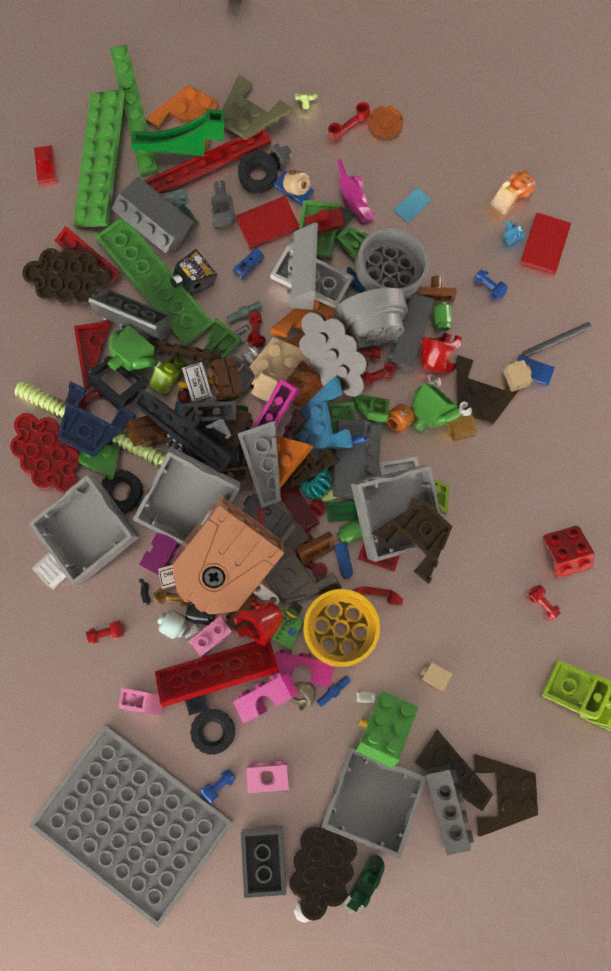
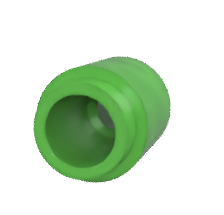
M444 302L437 303L432 308L434 327H436V331H448L452 325L451 306Z
M354 519L338 528L337 536L341 543L345 542L348 545L363 537L359 520L356 521Z

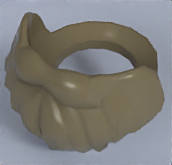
M298 681L295 683L298 692L302 693L306 698L297 699L294 697L289 701L299 705V710L304 711L315 701L316 691L310 682Z

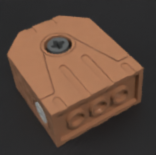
M220 495L175 552L173 571L178 595L183 600H189L195 604L199 611H205L209 615L238 611L284 554L283 540Z

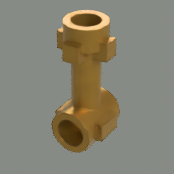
M162 588L153 593V597L160 604L167 600L180 602L181 606L190 605L189 600H183L176 593H166L165 589Z

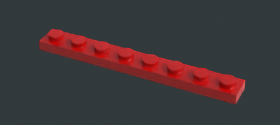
M265 129L247 140L237 137L205 152L204 156H196L144 181L162 195L244 157L246 153L248 154L251 151L254 152L270 145L271 140Z

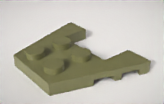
M239 75L222 108L225 111L224 127L247 140L263 131L265 126L270 123H277L279 118L293 113V108L281 100L267 112L244 98L243 96L252 88V82Z

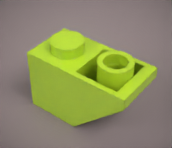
M172 357L156 367L149 385L162 395H165L174 389L184 376L182 368L190 365L181 357Z

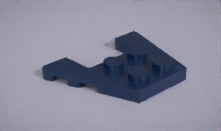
M70 381L58 439L91 457H95L126 428L129 420L136 418L137 415L120 407L112 423L94 416L78 407L87 390Z

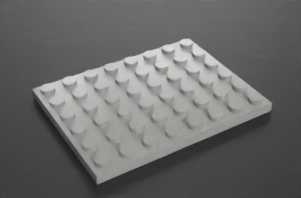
M104 724L30 823L29 827L156 927H159L233 821L207 801L205 802L198 794Z

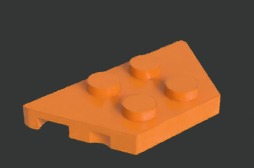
M276 436L280 488L312 450V445Z

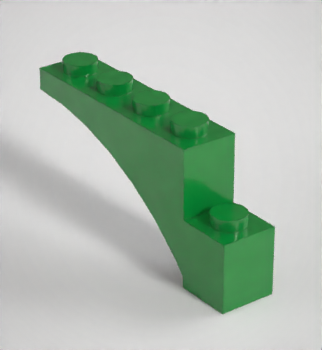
M206 109L203 115L193 121L171 129L149 132L133 131L131 149L204 156L205 139L223 141L225 111Z

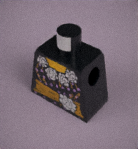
M195 249L177 262L173 272L174 277L170 278V283L174 288L182 285L188 293H192L213 286L218 274L200 252Z

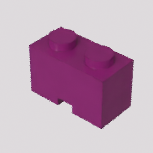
M157 532L151 542V545H153L150 552L146 551L139 565L159 576L158 569L171 565L170 562L180 543L168 535Z

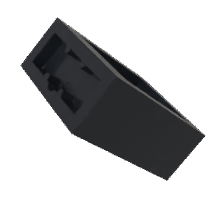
M107 356L100 365L93 366L90 369L88 384L118 410L120 407L126 408L135 400L142 388H148L149 380L136 369L128 371L121 365L117 371L133 385L119 395L101 379L112 370L108 365V361L113 357Z

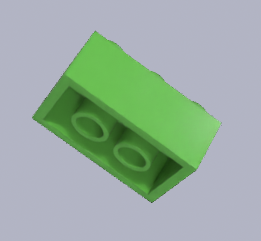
M381 690L356 752L394 768L400 759L418 707Z

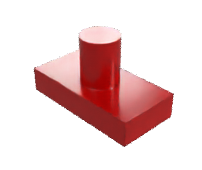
M52 145L35 147L34 154L38 183L56 182Z
M340 207L328 211L320 210L317 214L305 217L307 226L312 223H318L317 234L345 227Z

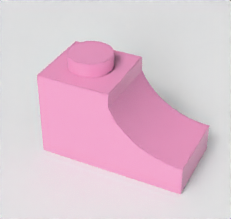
M127 688L121 689L118 708L162 715L163 707H161L157 693Z

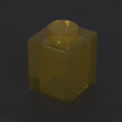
M506 182L498 190L491 205L494 206L497 212L506 214L512 209L522 191Z
M473 414L461 416L446 426L448 436H452L453 442L473 437L478 432Z

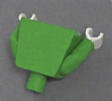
M127 325L126 327H121L120 330L112 332L109 346L110 355L113 358L108 361V365L112 370L116 371L121 365L128 371L147 367L156 369V367L164 363V361H159V355L154 357L155 347L131 326Z
M433 374L429 375V382L423 383L414 392L411 410L418 418L413 426L420 431H423L426 425L440 427L459 418L461 414L468 416L472 413L471 408L463 410L468 406L467 402H462L459 409H457V405L438 388L441 385L440 378L436 379Z

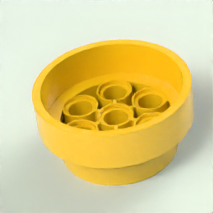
M347 589L331 590L316 598L308 608L303 625L304 638L312 654L325 664L335 667L352 666L364 660L375 648L380 635L379 617L374 606L363 595ZM336 606L339 609V614L331 616L328 613L329 607ZM355 609L359 614L358 618L350 619L348 611ZM319 621H323L327 625V629L323 632L316 629L315 625ZM339 624L346 627V633L343 635H339L335 631V627ZM356 628H363L366 632L365 637L358 638L355 635ZM325 640L333 641L334 648L332 650H325L323 648ZM344 643L352 644V653L347 654L342 650Z

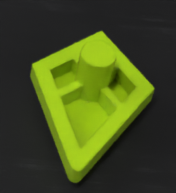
M434 479L438 507L444 514H447L449 485Z

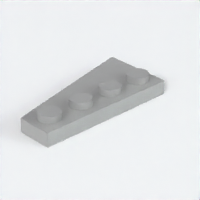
M275 421L237 433L261 507L281 502Z

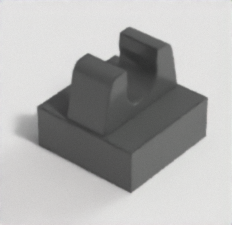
M277 143L272 146L270 154L276 160L278 169L282 170L290 158L288 154L292 151L288 146L281 147Z

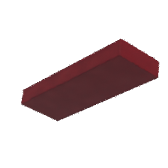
M284 483L280 488L281 499L296 523H300L305 532L320 524L297 486L291 489Z

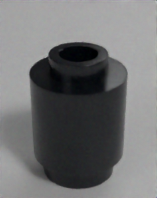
M195 604L187 606L186 620L190 621V623L209 625L215 620L216 614L209 615L205 611L201 612L195 607Z

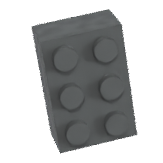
M283 826L242 829L241 849L244 898L286 895Z

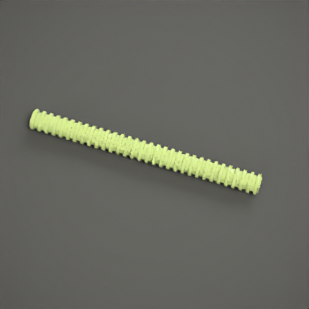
M24 380L17 384L15 388L16 396H20L22 399L25 398L26 401H30L36 406H41L42 409L46 408V411H51L52 414L56 413V416H61L62 418L65 412L66 401H62L50 393L46 394V391H41L40 388H36L34 385L31 386L30 383H26ZM120 432L111 441L114 445L118 444L120 448L123 447L124 450H128L130 453L134 452V455H139L140 458L144 457L145 461L149 460L151 464L155 463V466L161 465L166 456L164 450L160 451L158 447L155 449L154 445L142 447L141 445L133 446L127 432Z

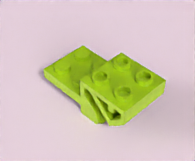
M558 660L542 697L580 714L581 718L611 731V681L597 674L594 676Z

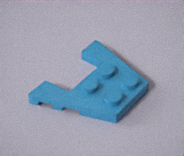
M332 378L300 409L308 422L297 433L298 440L312 445V450H324L326 447L332 449L353 447L349 430L344 429L336 434L332 432L327 402L343 394L339 378Z

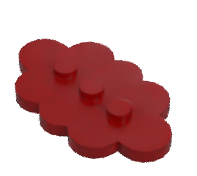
M20 414L14 421V429L17 436L10 443L11 452L17 458H20L21 469L25 473L31 474V480L35 486L40 489H49L54 486L57 491L65 494L78 482V477L74 471L81 465L78 460L80 453L75 448L58 439L60 425L55 419L44 417L38 420L33 414Z

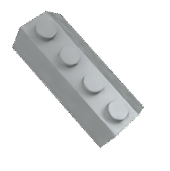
M312 223L295 231L293 239H290L289 251H293V256H289L288 267H292V273L288 272V284H291V289H287V301H291L290 308L313 309L318 223Z

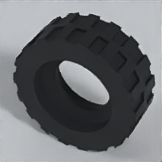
M256 150L248 154L246 153L241 158L240 164H238V175L243 188H246L249 192L261 194L265 191L268 192L269 189L274 187L278 177V167L276 160L272 158L271 154ZM261 164L266 168L267 174L263 179L255 180L250 176L249 170L253 165Z
M119 469L115 470L113 480L108 479L107 476L102 479L101 484L123 513L133 511L134 508L139 506L138 503L142 497V489L144 487L140 479L128 470ZM125 482L130 486L131 493L125 500H116L112 494L113 487L117 483Z
M210 709L201 712L191 724V741L196 749L198 748L202 753L208 755L219 754L225 751L233 742L235 737L233 720L227 713L221 710ZM209 722H217L222 727V737L216 742L206 740L203 735V728Z

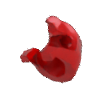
M443 333L438 338L422 337L421 353L423 368L429 372L439 374L453 371L456 363L452 364L448 357L455 349L461 346L462 337L455 335L454 341H450L451 334Z
M255 599L250 604L254 605L256 610L240 611L234 616V622L238 624L245 619L252 622L256 628L243 624L236 629V632L240 638L246 636L265 646L280 628L284 617L279 607L273 602Z

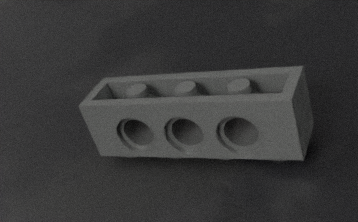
M450 764L426 769V777L446 854L452 855L471 851V843H474L472 831L467 830L466 823L469 820L466 810L461 808L460 803L463 802L461 790L456 789L455 783L458 782L456 770H452ZM447 785L451 790L444 793L440 790V787ZM452 805L456 810L450 813L445 808ZM452 826H459L461 831L456 833L451 831L450 828Z

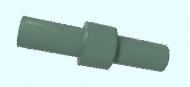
M260 301L247 307L238 308L239 311L226 316L227 321L231 323L241 317L244 319L250 316V313L262 308Z

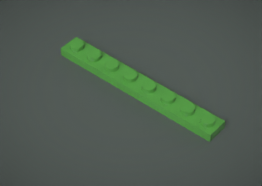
M125 44L110 48L119 89L125 92L124 110L132 139L133 131L148 132L128 47ZM134 150L140 176L145 177L157 174L158 169L153 151Z

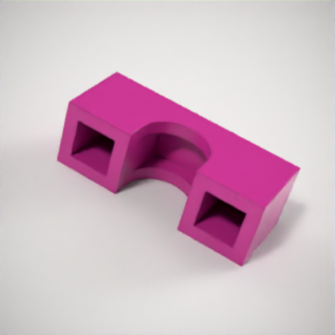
M285 649L275 652V659L281 675L289 672L292 677V672L296 667L306 666L312 674L310 683L330 687L334 666L325 664L317 659H312L311 654L300 653L299 656L292 655V651Z
M279 672L270 677L271 681L266 684L265 681H262L254 686V691L250 692L248 689L238 694L239 699L233 701L243 724L268 711L264 704L265 696L271 698L276 707L299 695L289 672L281 675Z

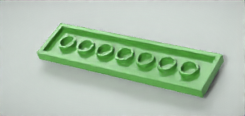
M122 89L90 93L73 226L76 228L109 226L125 92Z
M122 217L95 236L98 243L150 306L173 316L170 330L182 345L188 346L213 327V321L182 285L177 288L171 285L170 278L174 277L173 273L138 231Z

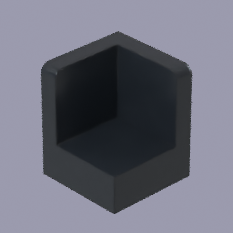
M207 694L185 700L189 716L211 709Z

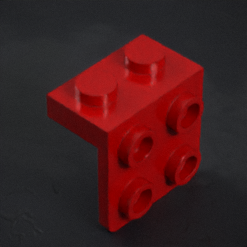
M579 526L569 527L543 536V540L554 559V574L556 578L594 568L595 553Z

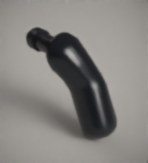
M141 578L139 579L141 598L144 605H149L151 603L148 595L149 584Z

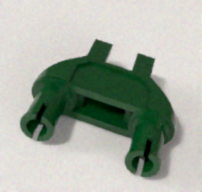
M372 854L367 857L363 869L350 892L347 893L344 905L349 912L359 913L366 908L373 892L379 886L385 869L384 861L379 855Z

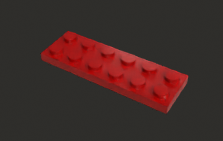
M254 641L155 671L159 701L161 707H165L279 672L271 641L265 646Z

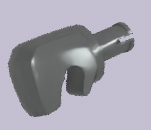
M218 181L214 182L215 196L211 198V205L213 206L212 225L214 227L229 226L235 220L233 199L230 195L226 194L224 181H220V187Z

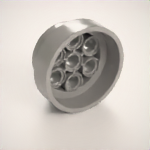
M384 228L369 234L362 242L355 262L357 277L367 291L378 288H397L403 291L405 298L413 295L420 288L429 268L428 254L423 244L412 234L396 228Z
M397 288L368 290L345 299L334 309V316L345 322L347 333L357 338L359 348L381 345L399 337L404 332L402 320L408 313L404 293Z

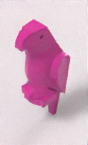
M338 159L339 182L345 207L351 209L362 223L372 221L376 215L367 204V198L362 189V175L349 177L346 174L342 159Z

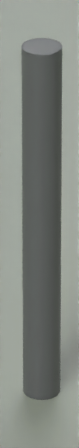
M590 322L582 324L522 351V355L524 357L532 356L591 329L592 326Z

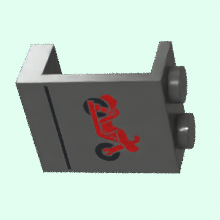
M253 493L252 496L248 495L243 503L245 507L242 511L245 514L249 515L280 539H282L293 521V516L273 504L262 508L256 493Z

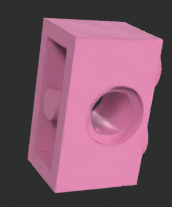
M219 616L190 639L189 642L200 657H204L234 632L223 618Z
M283 760L271 761V765H263V762H253L250 767L246 768L248 793L289 790L288 765L283 764ZM264 771H271L274 776L273 780L270 782L264 781L262 773Z

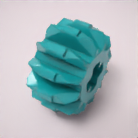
M324 470L299 485L306 496L315 500L317 497L322 498L324 493L327 494V490L332 488L330 484L333 480L329 472Z

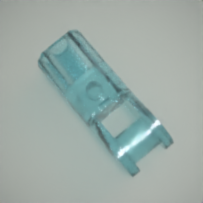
M185 189L161 194L173 205L187 204L189 201L188 193Z

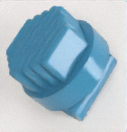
M511 221L505 223V228L509 231L505 232L503 236L507 240L508 245H514L526 239L523 226L516 227V223Z

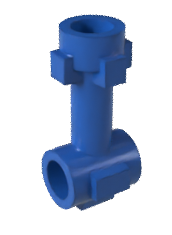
M480 269L474 277L478 284L483 282L492 289L490 295L494 299L502 298L507 293V285L501 281L496 284L487 276L489 273L486 270Z
M230 769L224 770L221 773L222 777L212 786L208 783L199 791L205 802L207 801L210 804L218 797L217 792L227 783L229 785L234 783L236 777Z

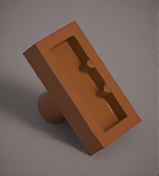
M432 276L431 287H420L417 294L432 298L434 301L454 302L456 288L442 287V277Z
M330 531L317 538L307 533L309 539L303 542L304 545L296 548L298 558L305 565L335 549L334 536Z

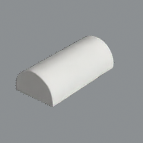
M287 246L273 269L270 278L291 288V284H288V272L292 273V267H288L289 256H293V251H289V246ZM316 259L314 299L335 308L345 300L354 276Z

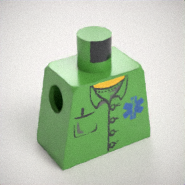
M295 601L292 602L288 610L279 606L284 618L280 628L272 637L273 640L290 651L304 622L297 617L303 606Z

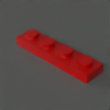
M65 226L54 240L62 248H71L78 254L82 251L93 253L99 261V266L104 267L110 272L112 276L110 287L121 274L116 267L68 227Z

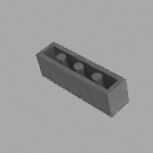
M415 293L411 296V299L407 298L408 313L402 320L404 332L394 339L393 343H396L395 350H390L388 360H391V364L395 365L396 369L411 373L434 299Z

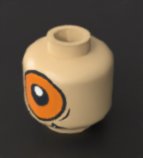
M290 170L285 174L283 186L288 193L302 196L310 187V178L303 171Z

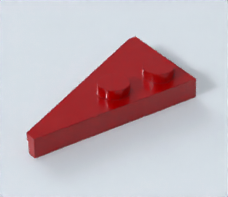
M110 321L74 326L85 389L90 388L88 373L93 366L98 364L110 329Z

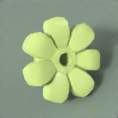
M306 93L295 94V100L302 101V109H309V101L317 98L316 93L307 95Z

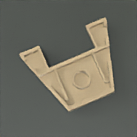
M272 338L250 365L249 369L254 376L268 370L275 373L277 379L287 380L301 361L309 367V358L301 353L299 347Z

